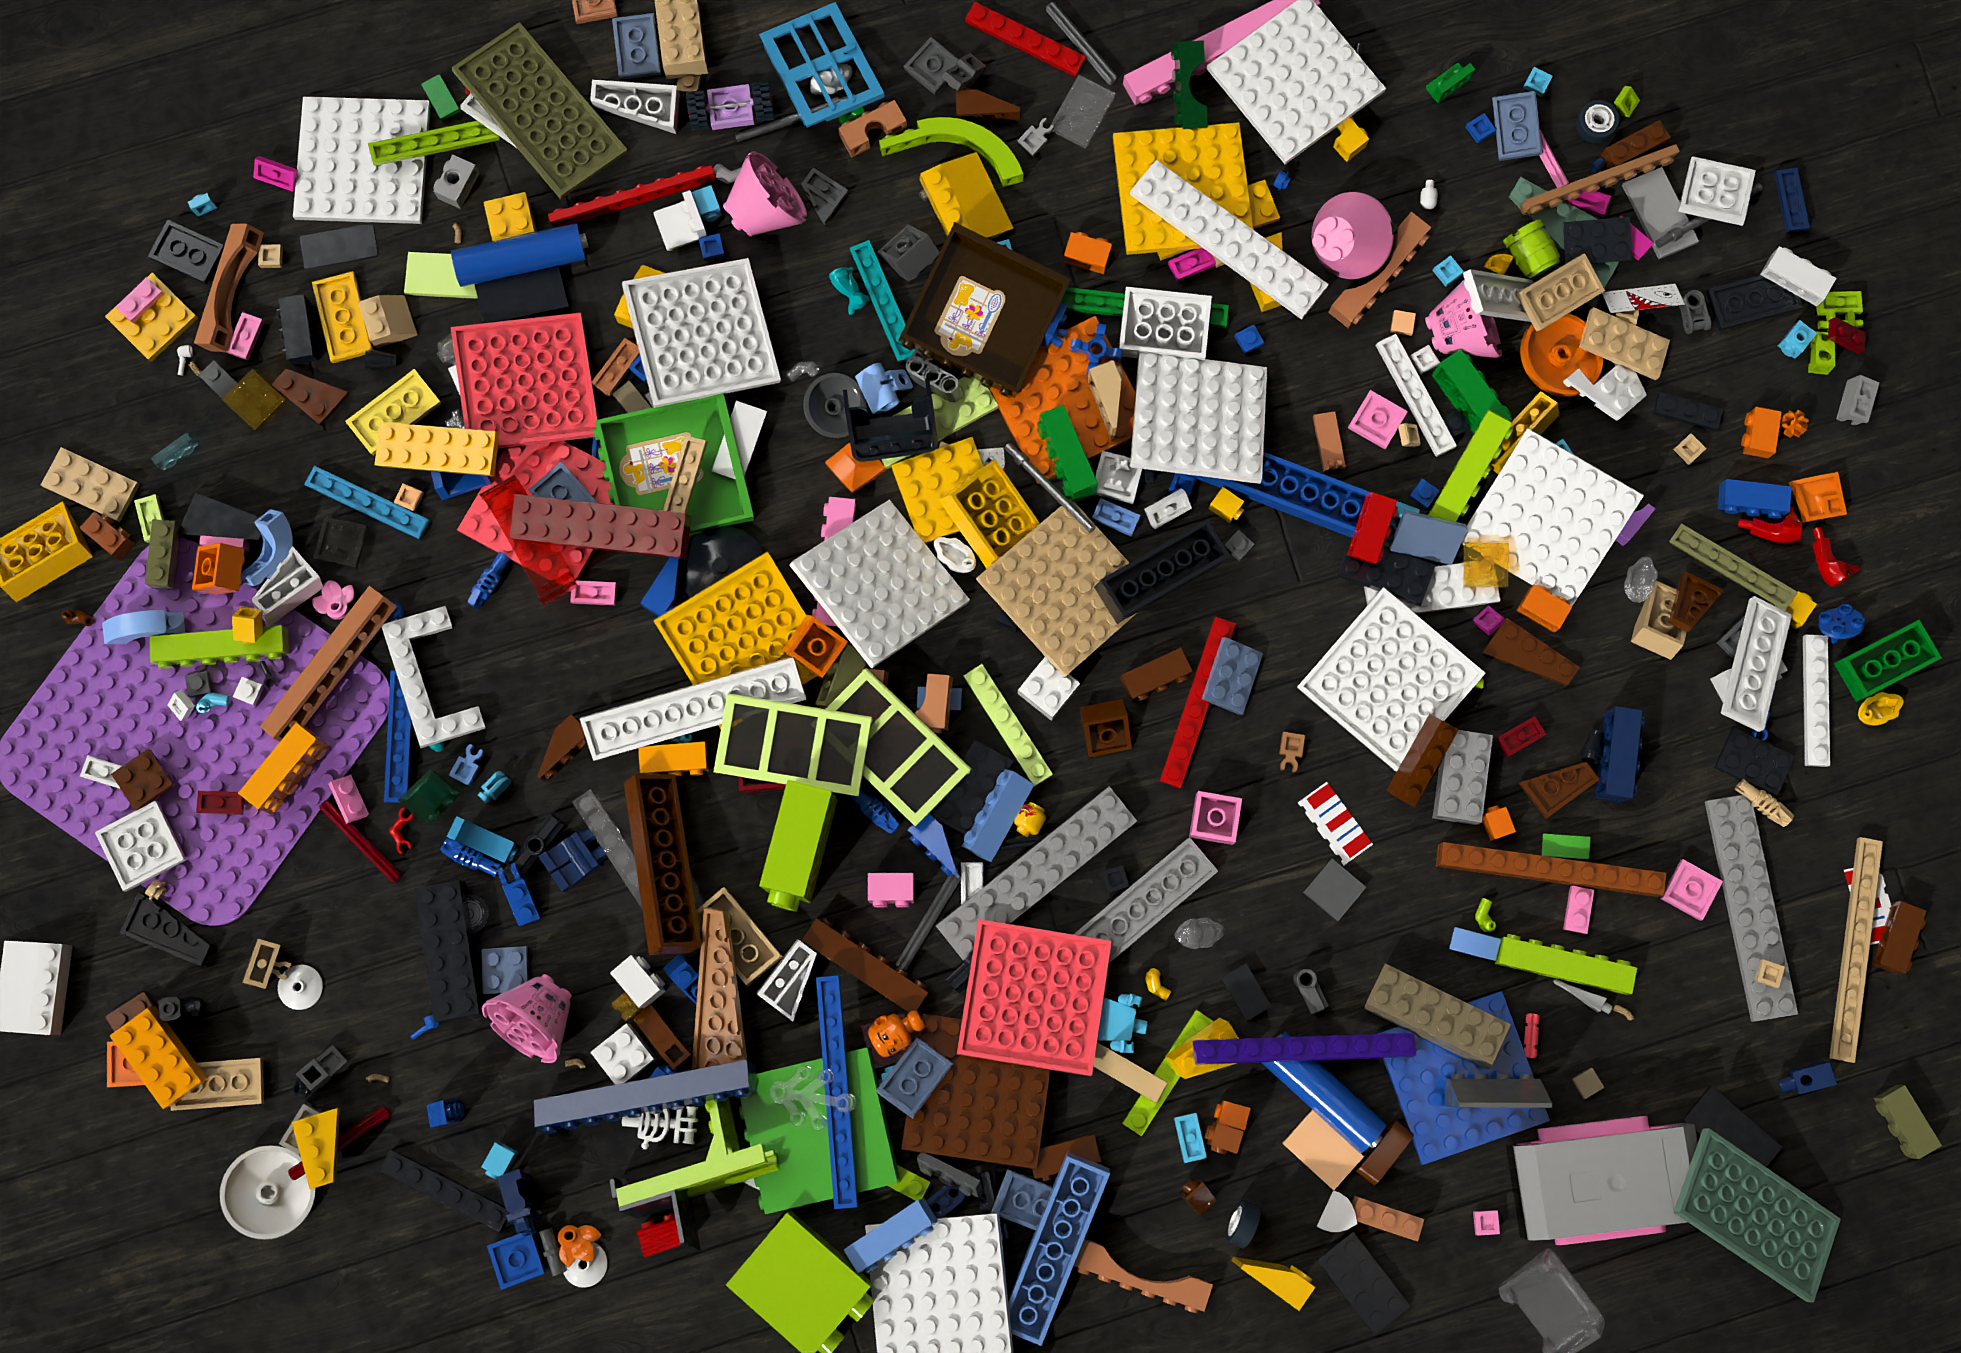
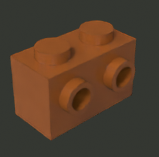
M93 512L80 529L111 555L122 560L135 545L128 538L130 534L121 527L117 529L113 526L114 521L103 513L100 516Z
M1213 1122L1212 1126L1208 1125L1204 1138L1208 1139L1206 1144L1212 1145L1211 1150L1226 1155L1227 1151L1237 1154L1244 1131Z

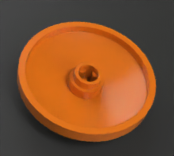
M1572 314L1564 315L1537 332L1533 324H1531L1522 337L1520 347L1523 367L1532 382L1541 390L1559 397H1572L1581 394L1574 387H1568L1563 383L1577 369H1580L1587 379L1594 384L1599 378L1603 367L1602 357L1579 348L1586 322Z

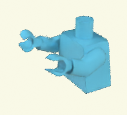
M1132 993L1130 995L1121 994L1118 1002L1103 997L1097 1041H1112L1110 1043L1112 1050L1119 1051L1120 1053H1134V1042L1127 1044V1041H1131L1132 1032L1145 1034L1147 1021L1135 1019L1136 1009L1133 1008V1004H1137L1140 1007L1143 998Z

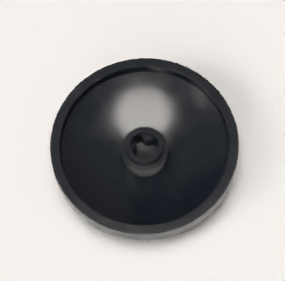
M722 526L703 531L689 542L687 559H681L680 561L682 585L691 598L764 553L757 541L740 529Z

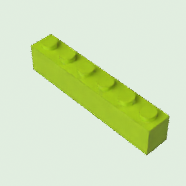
M1490 409L1487 410L1429 512V516L1456 522L1459 515H1465L1470 506L1466 504L1470 496H1476L1480 489L1478 485L1481 477L1486 478L1491 469V466H1489L1492 458L1497 459L1502 450L1500 446L1504 438L1508 440L1514 429L1511 427L1512 421Z
M282 625L263 627V633L255 643H243L233 640V629L150 636V662L157 665L160 669H169L175 664H180L181 667H192L194 663L202 662L203 665H214L216 661L223 660L225 663H237L238 659L259 661L260 657H268V659L275 660L282 659V655H289L288 629Z
M1511 934L1500 938L1502 941L1495 965L1620 994L1630 995L1633 993L1637 967L1630 966L1631 962L1617 960V963L1608 961L1609 957L1603 955H1595V958L1586 956L1587 952L1573 949V953L1564 951L1565 947L1551 944L1550 948L1542 946L1543 942L1529 939V942L1520 941V936Z

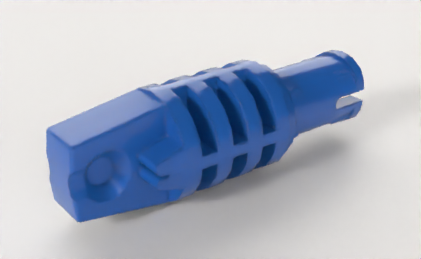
M499 552L490 567L484 569V573L481 574L477 584L472 588V594L467 601L471 606L480 609L483 603L491 597V593L494 592L498 582L501 581V574L511 560L508 556Z
M861 788L859 796L848 795L861 806V811L869 819L888 833L893 834L901 825L886 806L876 797L868 796Z
M446 838L440 849L443 854L455 862L472 870L480 869L493 875V877H497V869L502 867V864L486 858L482 852Z

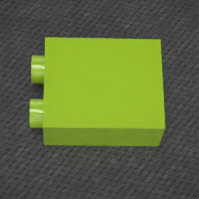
M787 780L759 885L769 893L767 902L771 903L772 906L797 912L800 901L811 903L838 801L832 790Z
M791 1210L785 1214L726 1284L728 1288L801 1353H816L817 1350L820 1353H832L845 1337L836 1329L847 1314L858 1322L875 1301L866 1293L872 1285L871 1281L863 1273H857L853 1265Z

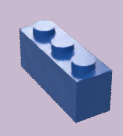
M1726 479L1719 485L1718 509L1725 510V513L1737 514L1738 512H1746L1748 516H1760V514L1768 515L1771 519H1780L1790 512L1791 486Z

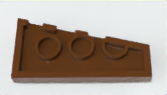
M1505 618V622L1498 628L1481 653L1484 656L1493 657L1500 662L1514 665L1521 670L1530 671L1564 686L1570 683L1580 668L1508 618Z

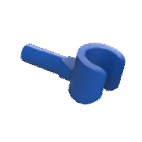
M1768 712L1766 724L1770 717V712ZM1765 728L1761 731L1762 737L1760 740L1762 741L1765 740L1768 736V732ZM1753 729L1752 736L1756 737L1758 731Z
M433 1015L424 1018L426 1025L411 1035L413 1040L424 1032L439 1026V1022H434Z

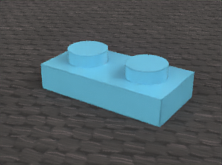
M1197 1113L1175 1117L1174 1121L1184 1163L1207 1158Z

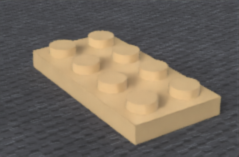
M1584 253L1519 291L1516 295L1537 332L1605 290Z
M1593 307L1589 310L1579 348L1657 380L1661 374L1670 340Z
M62 447L41 483L42 487L100 514L104 513L118 522L121 521L140 485L125 476Z
M263 1058L197 1063L208 1080L172 1105L171 1111L264 1104Z

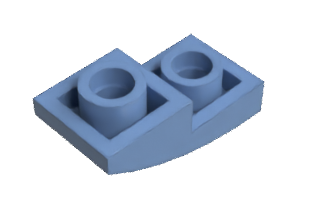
M1455 927L1449 949L1497 961L1502 939Z

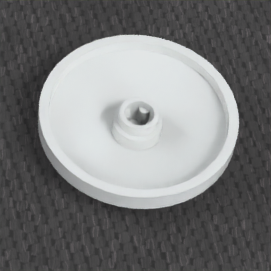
M262 1146L245 1152L230 1165L221 1183L220 1203L224 1216L233 1228L251 1238L274 1239L292 1232L306 1219L314 1202L315 1188L309 1189L306 1174L297 1180L290 1178L288 1170L302 1161L298 1154L279 1146Z

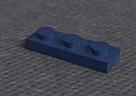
M1798 168L1777 170L1774 173L1785 231L1786 233L1807 231L1810 226Z

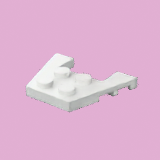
M1614 363L1615 367L1594 385L1580 369H1577L1563 381L1566 386H1572L1581 393L1579 394L1580 396H1587L1594 401L1597 408L1616 421L1647 395L1637 373Z

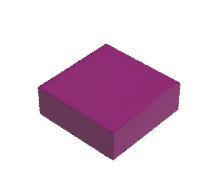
M1489 605L1473 619V623L1489 636L1505 622L1504 617Z

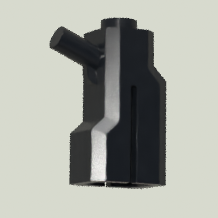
M174 996L162 998L159 1001L160 1019L165 1022L174 1023L201 1020L205 1016L204 1001L199 997Z

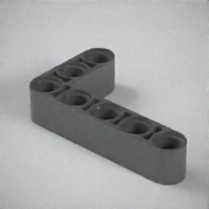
M915 350L906 363V369L912 380L926 388L925 378H929L931 392L949 402L959 401L963 396V390L957 378L937 367L940 361L934 358L933 360L927 359L921 355V352Z

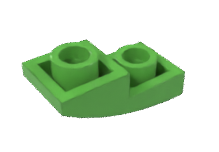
M1544 833L1542 856L1590 859L1591 837Z

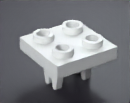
M1102 451L1095 476L1098 483L1095 495L1133 504L1142 468L1130 467L1131 458Z

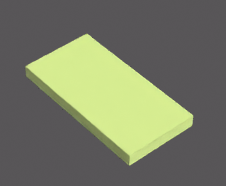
M408 252L404 289L406 295L478 299L474 284L460 287L455 276L451 254Z

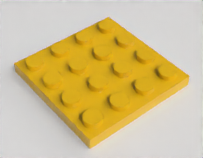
M973 437L891 465L914 531L925 544L935 541L938 537H948L961 532L939 499L983 467Z

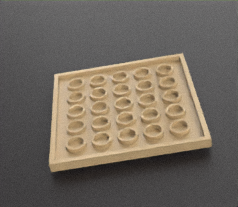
M1070 498L1069 501H1070L1091 523H1093V522L1089 519V517L1079 508V506H1078L1075 502H1072V500H1071V498ZM1060 506L976 578L980 585L1064 678L1136 615L1134 614L1117 624L1094 588L1100 579L1129 564L1128 560L1097 526L1093 532L1089 533L1063 506Z

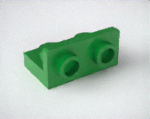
M1456 63L1426 85L1425 89L1438 104L1471 79L1475 68L1471 63L1465 67Z

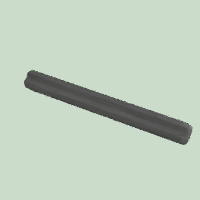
M1055 2L1048 4L1046 7L1047 13L1080 52L1086 56V59L1109 85H1112L1118 78L1116 73Z
M952 874L946 879L896 963V966L903 971H906L961 880V876L957 879Z

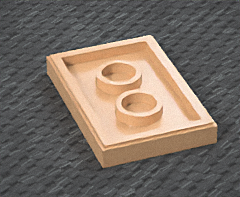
M1313 1110L1306 1115L1282 1143L1332 1190L1339 1186L1364 1157Z

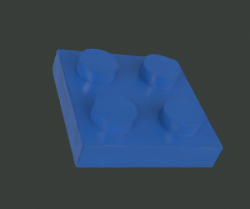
M522 1233L487 1246L501 1290L546 1273L534 1234L525 1237L522 1236Z

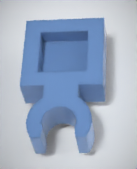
M471 744L466 748L467 756L465 758L459 756L449 776L468 786L471 785L480 769V766L475 764L476 761L484 756V751L481 749L477 755H472L474 746Z

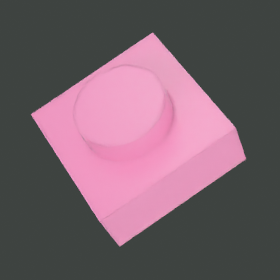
M1497 1210L1473 1211L1475 1235L1500 1234Z

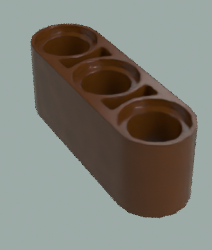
M1397 1120L1393 1121L1382 1134L1381 1141L1374 1148H1371L1355 1171L1375 1186L1407 1147L1414 1134Z

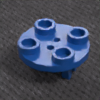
M1842 604L1837 608L1829 609L1819 614V629L1828 636V639L1831 638L1833 644L1838 639H1847L1858 635L1865 626L1863 615L1857 610L1852 609V606L1849 604Z

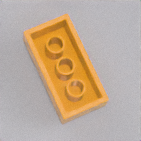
M295 723L238 794L258 810L270 814L277 812L283 806V800L288 794L291 795L297 789V783L300 779L306 777L311 772L314 762L320 760L325 755L329 744L310 729Z
M156 1006L145 1009L110 1035L162 1109L171 1107L208 1080L169 1024L160 1019Z

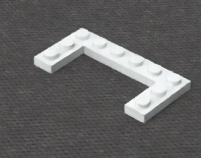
M446 606L383 624L381 627L420 748L485 729L479 706L435 719L410 643L411 640L452 629Z

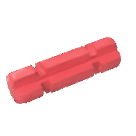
M1529 1013L1526 1015L1528 1026H1525L1524 1044H1526V1048H1524V1052L1527 1058L1537 1057V1049L1535 1047L1538 1045L1539 1027H1537V1024H1539L1540 1018L1538 1014Z

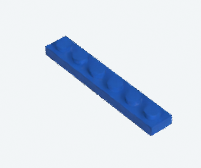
M391 671L384 803H407L411 717L396 671Z

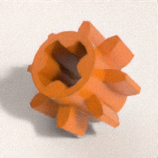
M1790 410L1789 413H1786L1781 418V426L1779 428L1784 430V434L1790 438L1793 435L1800 437L1801 434L1807 431V422L1809 420L1804 417L1805 414L1797 410L1794 413Z

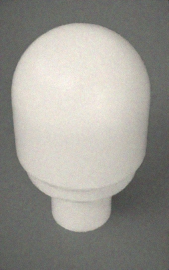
M1434 180L1426 181V187L1422 189L1420 196L1421 206L1429 210L1436 206L1438 199L1437 189L1434 188Z

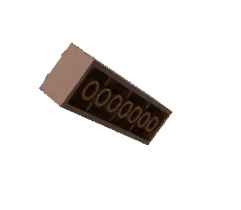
M634 774L624 783L648 952L649 955L691 953L702 946L676 777L675 774Z

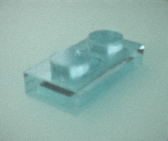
M185 433L151 459L162 470L171 468L182 456L191 454L194 448L198 446V443L192 436Z

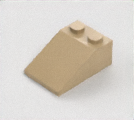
M1114 360L1089 369L1087 381L1110 440L1115 439L1121 379L1123 378L1120 366L1115 365Z
M1654 580L1635 624L1631 642L1671 660L1683 647L1686 631L1668 623L1677 590Z

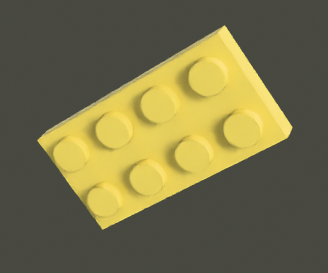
M413 369L345 422L374 456L377 451L380 422L414 425L442 403L416 370Z

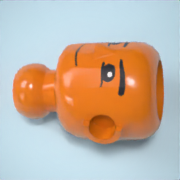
M917 1010L910 1011L907 1017L903 1019L897 1014H891L887 1017L883 1015L878 1017L874 1024L870 1026L868 1035L878 1054L882 1057H889L902 1049L905 1050L912 1041L910 1033L921 1031L925 1027V1023Z

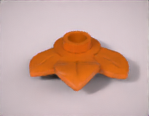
M573 1225L563 1227L558 1233V1241L561 1245L559 1251L561 1261L568 1267L574 1263L576 1258L582 1261H593L595 1253L592 1243L601 1237L600 1232L589 1225L579 1228ZM567 1233L573 1234L571 1240L565 1239Z

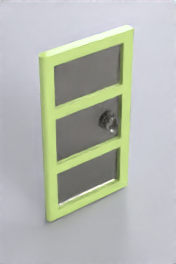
M867 668L862 670L857 678L826 708L827 710L872 717L873 722L871 723L863 776L915 827L971 771V768ZM818 717L810 724L815 730ZM827 719L823 738L854 767L861 724Z
M728 693L714 772L787 784V780H792L832 790L835 793L859 796L871 723L873 722L872 717Z

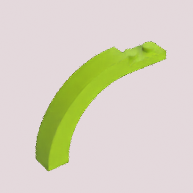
M950 117L927 118L917 121L918 129L916 130L908 129L902 134L896 136L888 135L879 140L882 156L931 142H951L964 145L978 152L992 165L1003 187L1023 182L1022 169L1009 147L991 131L970 121Z

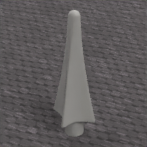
M1558 979L1553 981L1554 984L1577 997L1597 1013L1602 1010L1609 1014L1613 1007L1605 1002L1607 999L1605 997L1581 990Z

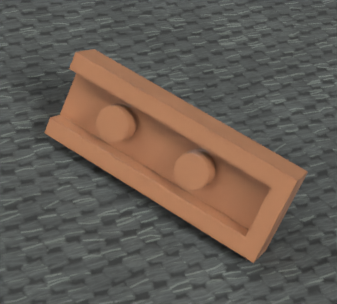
M624 338L593 379L592 386L597 391H602L604 395L611 396L630 371L629 366L640 355L638 346Z
M1335 412L1314 415L1313 421L1323 473L1331 470L1345 469L1346 465Z

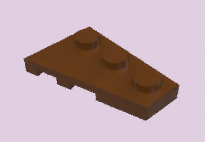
M285 369L272 384L273 387L321 426L350 395L347 391Z
M1685 571L1680 577L1668 623L1689 632L1724 589Z
M1583 762L1519 782L1518 784L1546 819L1600 779L1588 763Z

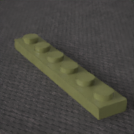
M1682 523L1669 541L1673 546L1784 612L1798 594L1794 589Z

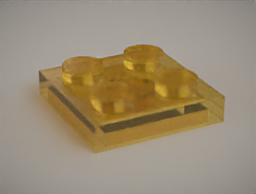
M251 369L221 400L255 430L285 399L259 374Z
M1464 542L1463 587H1508L1509 543Z

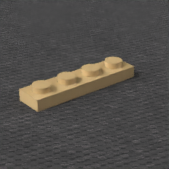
M685 435L663 511L687 514L708 442L706 440Z

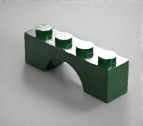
M1204 40L1174 43V47L1171 49V58L1175 62V69L1172 71V79L1176 83V91L1173 93L1174 104H1177V113L1174 115L1175 125L1178 128L1182 127V129L1207 128V106L1195 100L1189 87L1192 72L1196 67L1205 62Z

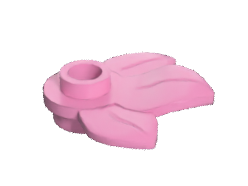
M329 580L322 588V596L312 599L313 607L321 614H328L332 619H343L348 614V605L354 599V588L352 585L341 588L338 583Z

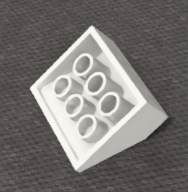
M1126 287L1119 349L1123 350L1122 357L1138 358L1141 352L1205 361L1212 296Z
M4 941L0 970V1031L61 1035L72 945Z

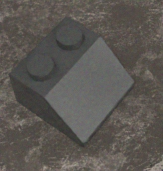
M908 224L877 253L900 277L910 281L916 278L927 265L932 264L940 252L928 234Z

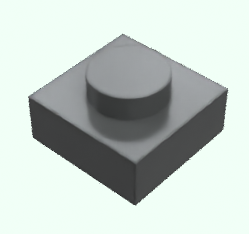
M1238 530L1224 546L1231 555L1240 561L1255 544Z
M208 671L185 675L188 697L194 698L213 693L210 673Z

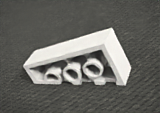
M592 80L590 101L595 108L677 134L680 92L677 86Z

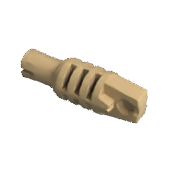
M1742 779L1735 787L1737 792L1751 801L1753 807H1756L1758 811H1762V814L1767 815L1769 819L1785 827L1793 820L1794 814L1781 802H1777V799L1767 794L1765 790H1758L1745 779Z

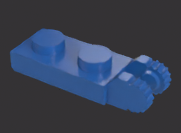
M511 864V871L514 874L515 880L510 882L503 868L497 869L503 884V890L518 926L540 919L539 911L524 876L522 877L517 864Z

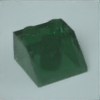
M430 769L398 801L421 822L427 824L439 817L441 809L453 804L456 800L455 796L459 792L440 773Z

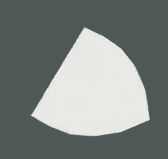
M1333 1190L1317 1227L1329 1232H1341L1357 1224L1356 1213L1348 1198Z

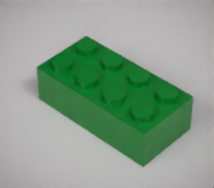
M1462 349L1440 362L1432 377L1456 410L1461 411L1473 433L1476 432L1488 409L1511 421L1509 409L1505 405L1502 406L1496 391L1488 387L1482 372L1477 371L1472 365L1471 357L1467 353L1464 354Z
M1064 404L1039 414L1037 432L1040 439H1045L1046 441L1045 450L1048 458L1054 460L1055 467L1053 468L1057 478H1062V490L1067 499L1071 498L1072 502H1077L1095 495L1098 485Z
M1917 620L1835 662L1834 665L1857 702L1938 661L1942 657L1921 621Z

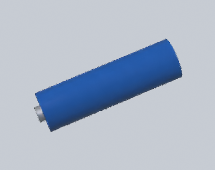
M575 223L451 250V259L456 279L460 287L586 260L584 248H588L585 233L580 234L578 225Z
M1284 1031V1032H1283L1282 1034H1280L1278 1037H1291V1036ZM1318 1061L1261 1062L1359 1153L1364 1152L1369 1147L1374 1148L1381 1141L1382 1136L1380 1134L1385 1129L1386 1123Z

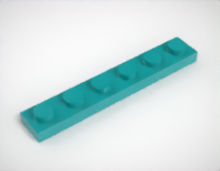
M868 240L850 247L852 257L899 364L907 361L915 349H906L898 341L906 324L872 245Z

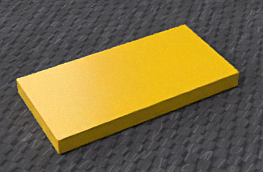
M352 271L312 282L330 361L336 363L363 356L365 351H371L373 349L372 342L370 341L358 304L362 300L355 273Z

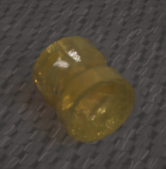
M626 992L611 1004L615 1010L620 1011L621 1017L625 1022L632 1019L642 1010Z

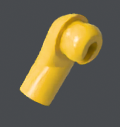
M1152 968L1146 973L1145 978L1148 990L1166 1001L1171 991L1161 986L1159 978L1161 973L1158 969Z

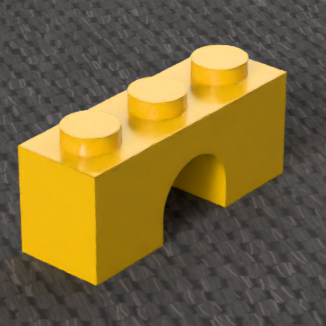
M1352 116L1337 126L1341 135L1336 138L1333 146L1346 162L1363 150L1369 141L1367 132L1356 125Z

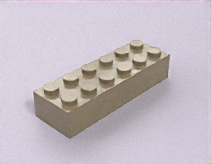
M1387 964L1384 965L1364 1007L1365 1010L1487 1070L1493 1065L1511 1025Z

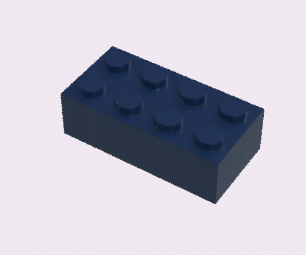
M1615 706L1604 713L1602 759L1599 760L1597 772L1600 780L1596 782L1594 799L1622 803L1636 795L1637 782H1635V774L1638 773L1640 768V761L1637 760V756L1642 748L1640 730L1643 729L1645 718L1642 717L1643 710Z

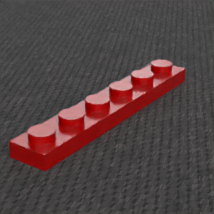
M974 2L965 18V23L1074 77H1077L1086 60V56L977 2Z

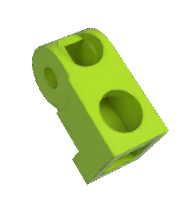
M1815 331L1817 334L1811 340L1812 350L1808 373L1828 375L1835 367V342L1828 339V332Z

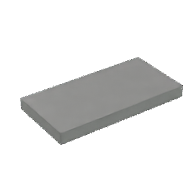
M1662 167L1623 183L1622 187L1647 237L1654 242L1652 247L1658 259H1662L1699 242L1692 229L1676 242L1671 241L1661 248H1658L1655 244V241L1665 236L1669 230L1674 227L1679 228L1689 222L1685 213L1678 212L1680 202Z

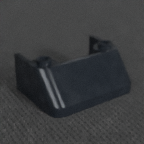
M925 378L927 397H921L913 401L911 405L912 414L869 419L868 411L865 408L850 407L847 389L843 390L851 451L855 460L866 462L930 453L937 448L938 438L929 378Z

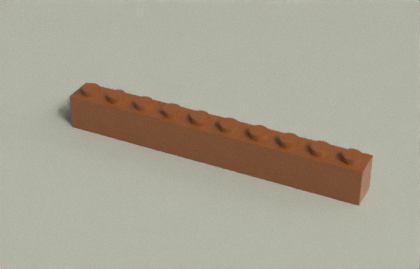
M1446 842L1438 844L1436 867L1653 897L1663 896L1665 891L1666 873Z

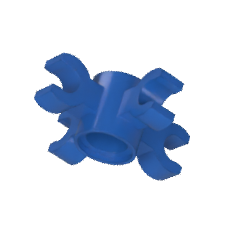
M1098 323L1095 338L1091 339L1088 343L1072 339L1070 351L1085 353L1089 360L1086 376L1089 374V369L1096 367L1104 358L1116 362L1121 361L1123 350L1109 348L1103 340L1106 331L1105 324ZM1093 347H1099L1102 350V352L1099 354L1092 353L1091 349Z

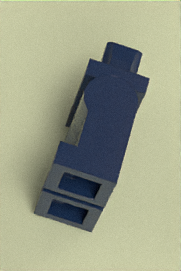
M590 828L581 833H573L557 846L538 856L548 872L552 873V878L562 892H568L595 870L602 867L601 863L609 856L602 845L594 851L591 850L589 844L598 838Z
M518 1169L498 1176L506 1210L510 1213L506 1215L507 1221L514 1224L516 1232L518 1234L522 1233L524 1237L536 1233L535 1220L540 1219L538 1212L535 1211V1205L530 1200L527 1185L532 1184L530 1175Z

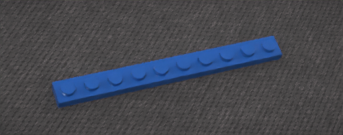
M840 976L816 977L834 1209L858 1207Z

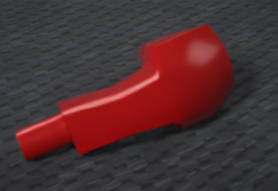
M1791 506L1790 512L1786 514L1785 519L1780 523H1767L1753 518V521L1739 518L1737 526L1750 529V534L1778 543L1796 542L1800 540L1802 535V523L1797 518L1794 507Z
M1822 528L1813 529L1816 539L1813 543L1818 569L1822 578L1830 587L1844 583L1852 574L1860 570L1858 565H1849L1843 561H1837L1831 551L1830 540L1824 537Z

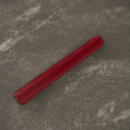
M325 800L319 806L320 810L391 882L395 883L402 877V874L351 822L346 824L342 813L331 801Z
M381 1107L338 1137L337 1152L391 1116L388 1109ZM302 1161L288 1170L292 1180H297L305 1174Z

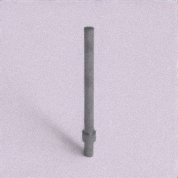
M846 96L840 99L836 97L831 100L833 104H836L840 101L847 99L848 97ZM825 103L811 108L810 111L815 113L829 107V105ZM796 113L736 133L735 136L737 142L802 120L799 114Z
M1760 183L1752 186L1750 197L1762 190ZM1698 216L1679 228L1674 227L1669 230L1665 236L1657 239L1655 244L1658 248H1661L1671 241L1676 242L1685 233L1710 219Z
M1008 443L1005 446V450L1014 458V462L1019 467L1025 468L1089 533L1095 530L1096 526L1029 461V457L1024 452H1020L1012 443Z

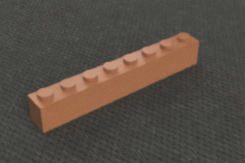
M369 586L264 720L260 728L280 742L295 723L305 726L397 606Z

